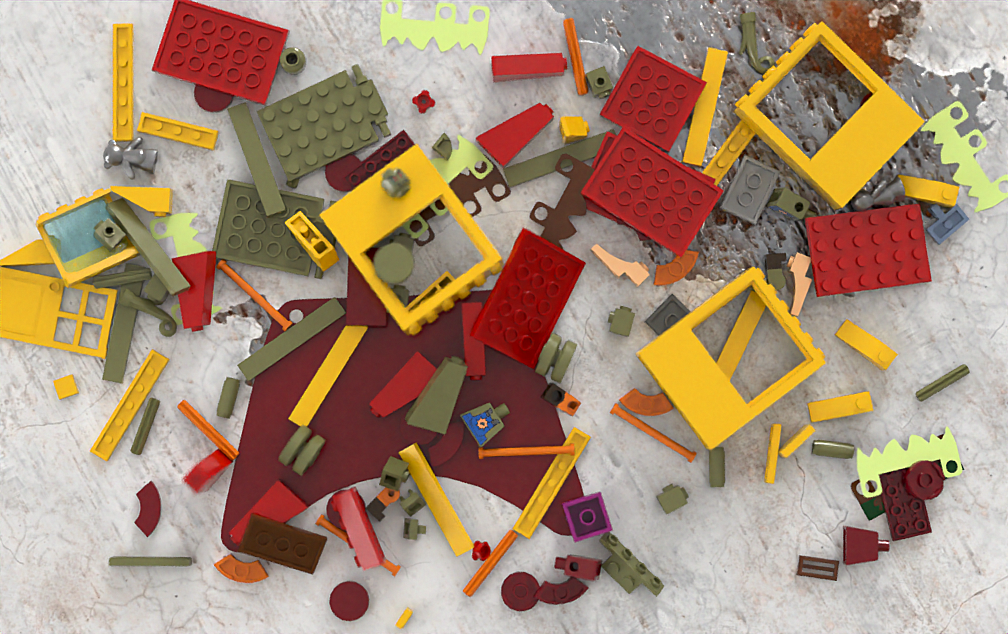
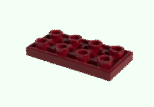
M402 130L341 178L352 191L354 189L345 179L348 175H350V183L359 186L412 148L415 143L405 130ZM361 165H363L364 171H362L360 174L352 173ZM353 176L358 177V181L356 183L352 182Z
M372 247L365 252L373 265L376 253L381 248ZM348 255L346 326L386 327L387 307Z
M910 467L879 474L882 487L881 497L892 541L932 532L925 501L915 498L907 489L905 477Z

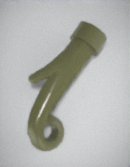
M755 12L740 14L743 33L739 54L743 55L747 47L752 66L757 72L764 74L773 65L775 66L774 59L769 56L758 58ZM768 61L769 67L763 68L761 66L762 62Z
M127 289L124 290L119 300L120 304L126 307L130 306L162 320L159 325V331L163 336L171 337L176 333L177 326L174 319L168 313L155 306L162 305L163 302L158 301L155 303L150 299L134 295L133 292ZM165 325H169L170 330H166Z

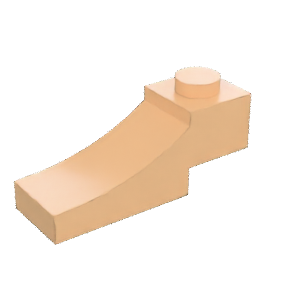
M597 243L590 250L617 278L624 273L637 287L650 275L648 273L649 268L643 262L638 263L635 261L630 263L620 260L606 252Z
M798 252L794 256L790 255L786 265L789 267L788 273H791L793 283V295L789 314L798 317L812 281V279L805 277L811 257Z

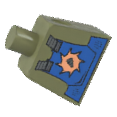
M785 187L774 189L766 204V207L794 221L805 220V218L814 217L816 212L808 208L810 205L809 201Z
M489 402L460 416L478 445L482 447L504 427L500 419L508 415L510 411L504 403L493 409Z

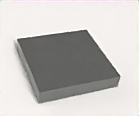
M671 294L645 323L659 336L691 311Z

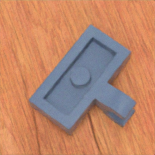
M933 204L928 208V211L937 220L925 230L937 245H940L964 225L969 218L958 204H955L946 213L937 204Z

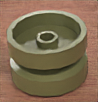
M552 333L539 356V363L535 373L545 376L552 366L554 369L551 373V380L561 383L578 344L568 340L565 342L562 350L558 348L562 337Z
M302 425L297 430L278 458V461L285 466L290 465L297 458L293 465V471L300 476L315 462L326 442L321 436L316 435L307 443L312 430L305 425Z

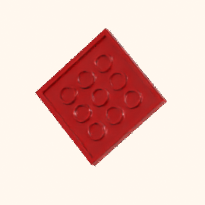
M637 45L599 115L622 128L624 126L644 140L670 152L707 82Z

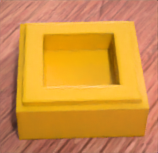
M73 374L53 381L59 400L79 393Z
M407 607L395 626L400 629L403 628L413 614V610Z

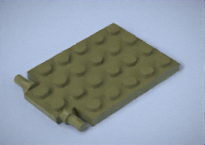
M358 64L351 67L356 77L357 86L355 87L346 70L256 111L289 182H293L379 142L372 127L374 122L376 126H379L384 138L391 135L386 124L388 112L372 79L368 80L366 75H363Z
M227 179L212 251H216V258L309 277L312 258L285 225V222L301 211L335 248L336 237L320 217L325 199L279 190L286 211L267 218L256 185ZM330 200L329 207L335 204L336 201ZM317 265L314 278L322 279L323 271Z

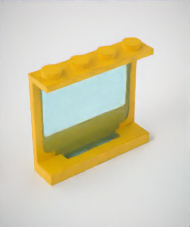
M103 188L98 189L92 193V196L88 198L82 196L76 199L74 204L70 206L64 204L58 207L56 212L52 214L46 212L38 216V220H36L35 225L67 288L140 256V253L127 236L111 252L93 236L95 232L94 227L101 220L105 222L109 218L119 227L105 208L107 203L113 202L110 197V188L106 190Z

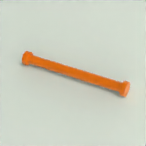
M222 259L216 268L218 270L221 269L282 325L284 331L288 330L293 322L291 320L288 321L228 266L225 259Z
M614 404L610 411L612 415H618L686 457L688 462L691 463L697 452L689 451L618 407L619 404Z
M574 443L570 444V446L496 449H483V447H479V459L495 456L575 455Z
M321 514L315 524L317 526L321 525L347 542L348 534L326 520L325 516ZM387 559L381 565L392 572L391 575L394 577L401 568L400 565L396 566Z

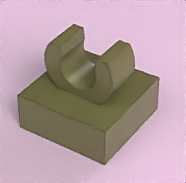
M409 489L410 496L407 499L400 496V505L411 517L426 504L416 492Z
M405 518L403 538L417 540V534H426V526L418 525L417 519Z

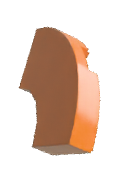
M686 250L681 258L676 256L668 264L657 265L654 285H669L685 277L695 265L699 252Z
M634 388L619 399L627 409L644 416L661 415L674 409L663 392L655 396H647Z
M232 553L214 564L221 574L237 582L254 583L269 577L259 560L242 562L236 559Z

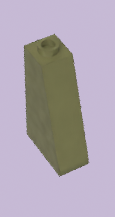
M456 356L444 358L406 414L405 420L407 424L442 434L446 433L467 370V365L463 362L462 358Z

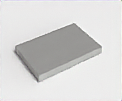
M744 155L719 209L756 225L780 171Z

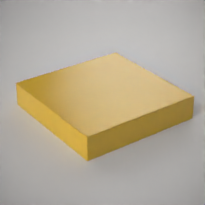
M803 425L778 449V455L781 458H787L816 430L811 425Z

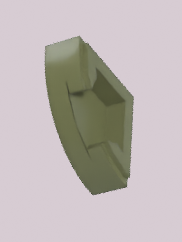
M443 133L432 146V149L448 161L452 153V143L449 137Z

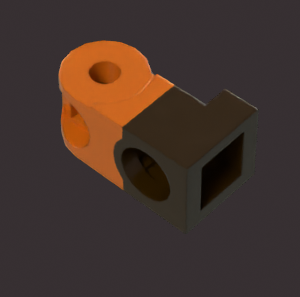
M551 382L540 397L572 417L581 404L573 396Z
M385 487L366 509L380 522L385 517L382 511L390 503L399 499L400 490L397 492Z

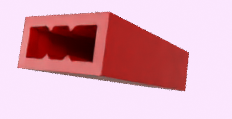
M562 53L491 56L493 82L564 76V70H567V58H563Z
M538 103L482 133L476 138V142L504 169L554 119L552 115L554 111L547 104L543 106L541 103Z
M204 251L171 258L173 264L190 284L189 290L178 294L183 327L184 329L191 328L192 332L204 330L203 326L211 324L216 251Z
M482 302L462 303L465 364L467 365L466 376H470V380H481L482 376H486L484 343L470 336L483 309Z
M417 351L369 403L372 407L370 411L378 418L380 416L385 418L419 397L437 369Z
M217 449L195 464L182 481L197 494L206 492L234 461L230 460L220 449Z
M280 479L229 532L232 535L230 539L239 546L251 513L284 523L305 511L309 506Z

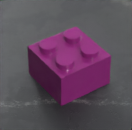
M600 491L562 503L574 542L613 531Z

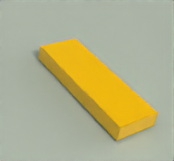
M771 424L764 476L765 483L774 484L782 424Z

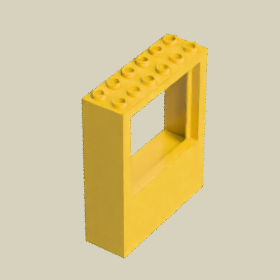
M822 21L818 25L814 23L803 33L805 38L800 37L789 48L791 52L787 51L775 62L778 66L775 67L773 65L763 74L764 80L756 82L748 90L750 92L749 96L745 94L735 103L737 108L733 112L834 210H837L847 204L925 121ZM820 41L873 95L809 159L756 106Z
M418 144L414 145L320 214V217L407 335L418 333L422 329L421 326L423 324L436 320L438 313L442 310L446 312L455 305L453 302L459 298L461 300L466 298L471 293L470 290L475 286L477 288L481 287L487 282L486 278L492 274L493 276L499 274L505 265L500 254ZM389 168L391 170L401 169L411 180L410 191L400 199L398 197H390L381 187L383 179L381 176ZM440 198L484 259L411 313H408L388 284L377 275L374 265L365 252Z
M754 266L745 270L635 353L705 448L709 450L715 448L826 364L824 353L819 348L816 349L813 346L812 337L807 332L804 333L801 330L800 321L788 313L789 307L783 300L779 301L776 297L777 291L771 284L767 285L764 281L765 275L759 268L755 269ZM752 286L806 357V360L746 404L691 330L748 287Z

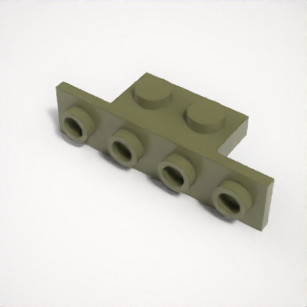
M610 532L604 533L599 541L612 555L601 567L629 594L643 583L657 597L664 588L661 580L654 576L647 569L646 565L633 555L631 550L625 548L615 535Z

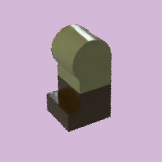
M786 253L764 255L767 285L771 284L776 291L782 289L786 283L785 277L782 275L781 262L787 261Z

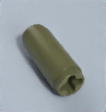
M226 377L216 410L217 416L230 419L238 394L240 380Z
M814 440L812 454L852 459L854 445L843 442Z
M715 447L709 451L710 487H724V447Z

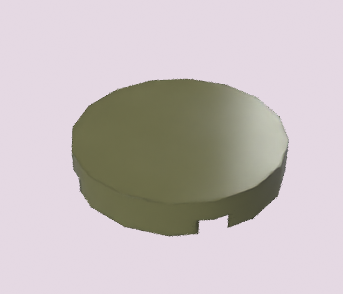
M390 243L383 246L376 253L374 269L384 282L400 284L412 275L414 258L411 251L405 246L398 243Z

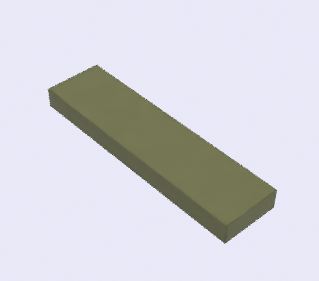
M113 556L109 558V566L192 565L191 557Z

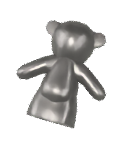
M141 137L135 138L125 148L117 145L114 140H109L108 146L103 153L104 168L109 169L111 166L122 164L128 178L131 180L135 179L132 167L154 174L158 151L157 149H136L142 144L143 139Z
M895 177L889 184H887L886 180L880 181L871 192L861 188L851 199L854 211H867L872 206L877 209L885 208V204L890 205L893 202L905 200L903 183L899 177Z

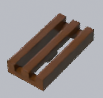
M799 555L796 575L837 581L839 561ZM803 560L834 564V568L803 564ZM802 568L833 572V576L802 572Z

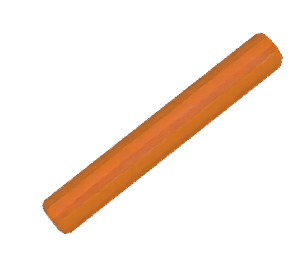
M568 18L563 20L577 92L578 95L588 94V86L574 19Z
M186 400L178 404L177 408L230 460H234L239 455V452Z
M513 530L507 532L463 589L467 596L471 597L516 540L518 535Z

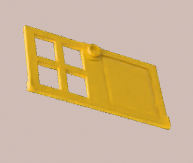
M0 266V337L106 359L107 344L118 290L105 287L96 289L94 285L78 283L70 288L83 290L79 313L60 311L64 287H67L63 279ZM89 292L108 295L104 319L85 316ZM58 317L77 320L73 344L54 341ZM84 322L102 325L98 349L79 346Z

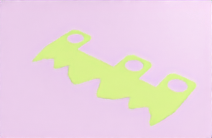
M401 0L382 1L380 33L383 47L392 37H395L400 44H403L408 37L414 46L424 50L430 39L434 37L441 52L451 49L459 42L462 50H465L473 43L477 47L478 53L482 54L488 37L490 14L488 7L471 6L468 24L455 23L456 6L453 3H438L436 5L435 21L402 19L403 3ZM395 2L398 5V11L395 14H389L386 11L387 3ZM444 6L452 10V15L448 19H443L439 14L440 9ZM477 9L483 10L486 15L485 19L481 22H477L473 18V13Z
M956 101L934 115L922 127L921 131L929 130L935 132L933 143H943L941 150L942 164H960L953 176V180L961 185L971 186L968 196L979 198L978 206L974 211L979 212L995 206L1008 197V192L1003 193L999 190V183L1003 180L1008 181V175H1003L992 183L989 181L973 157L975 153L986 147L987 141L977 129L962 138L954 127L968 118V112L961 102ZM959 107L962 109L963 115L960 119H953L951 117L950 111L952 108ZM972 135H977L981 138V145L974 148L970 146L969 138Z
M457 135L459 149H452L448 161L444 158L430 160L447 184L466 167L478 179H483L493 169L492 163L473 143L460 135ZM478 161H484L487 164V170L484 173L476 172L475 164ZM435 202L429 205L439 216L444 215L448 211L447 208L443 210L437 209ZM417 214L403 224L402 227L413 238H418L428 229V224ZM414 220H419L422 223V230L418 233L412 232L410 229V223Z
M178 213L152 220L149 224L155 240L173 236L178 257L207 251L201 243L192 239L199 233L198 230L189 226L192 219L197 217V213ZM158 222H163L167 226V231L162 235H158L154 231V226ZM180 304L172 306L171 312L176 324L181 325L183 324L182 320L176 317V311L180 308ZM212 304L211 315L218 312L222 308L220 306H214Z
M946 427L945 435H943L941 440L934 434H931L929 443L920 436L911 435L907 451H904L895 439L886 445L883 454L877 448H874L870 457H868L858 448L857 470L863 495L869 498L882 493L879 474L910 467L917 461H935L940 459L945 477L949 478L960 475L962 473V466L957 444L950 429ZM950 460H954L958 465L957 471L954 473H950L946 469V464ZM869 480H874L877 483V490L874 493H869L865 488Z

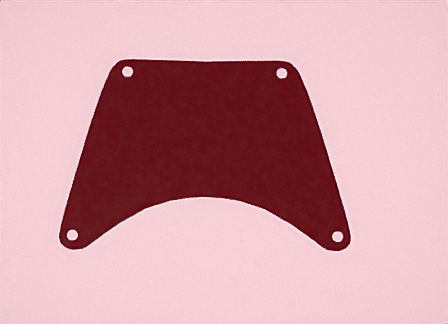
M492 290L470 291L471 293L462 300L459 298L453 302L455 305L446 312L442 310L438 313L436 320L423 324L421 326L422 329L415 335H407L391 313L386 315V327H368L308 425V428L312 430V434L307 443L316 435L321 436L326 442L315 462L302 476L293 471V465L297 458L288 466L278 461L288 442L301 427L288 418L344 330L346 314L256 376L238 447L239 455L235 460L221 528L223 545L230 551L238 552L239 546L230 539L231 534L229 532L280 479L308 506H311L330 493L358 482L380 478L390 456L402 460L399 452L413 444L409 443L402 436L400 420L406 410L412 407L417 398L385 418L382 416L378 418L370 411L372 407L369 403L417 351L436 369H438L445 357L452 358V356L462 358L463 362H465L462 303L482 302L484 307ZM410 295L408 305L419 295ZM332 298L291 300L284 303L277 311L290 321V313L293 310H300L303 313L304 319ZM336 298L346 312L347 298ZM274 318L264 346L285 332L282 329L283 326ZM484 344L486 376H482L481 380H470V376H466L465 373L449 424L463 421L460 416L461 414L489 402L493 409L504 403L510 411L508 415L500 419L504 427L482 446L483 449L563 446L566 437L556 407L540 398L548 383L545 376L535 373L539 360L535 368L532 369ZM465 423L464 436L459 449L448 461L441 465L431 466L428 448L436 445L441 440L442 433H437L431 442L425 445H418L436 477L450 478L478 486L515 505L522 511L557 454L495 456L479 459L480 446ZM575 465L540 523L559 535L572 536L562 503L584 496Z

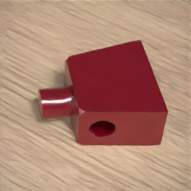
M843 526V564L852 565L877 561L878 552H889V540H878V532Z
M570 554L567 555V558L556 557L554 568L565 570L564 575L596 581L600 579L602 559ZM574 563L579 565L578 570L574 569Z

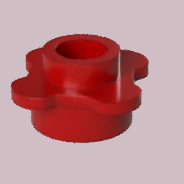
M423 90L418 96L412 98V103L417 105L418 111L422 114L428 108L435 106V100L431 99L427 90Z
M474 542L472 559H480L481 561L488 559L491 549L487 542Z

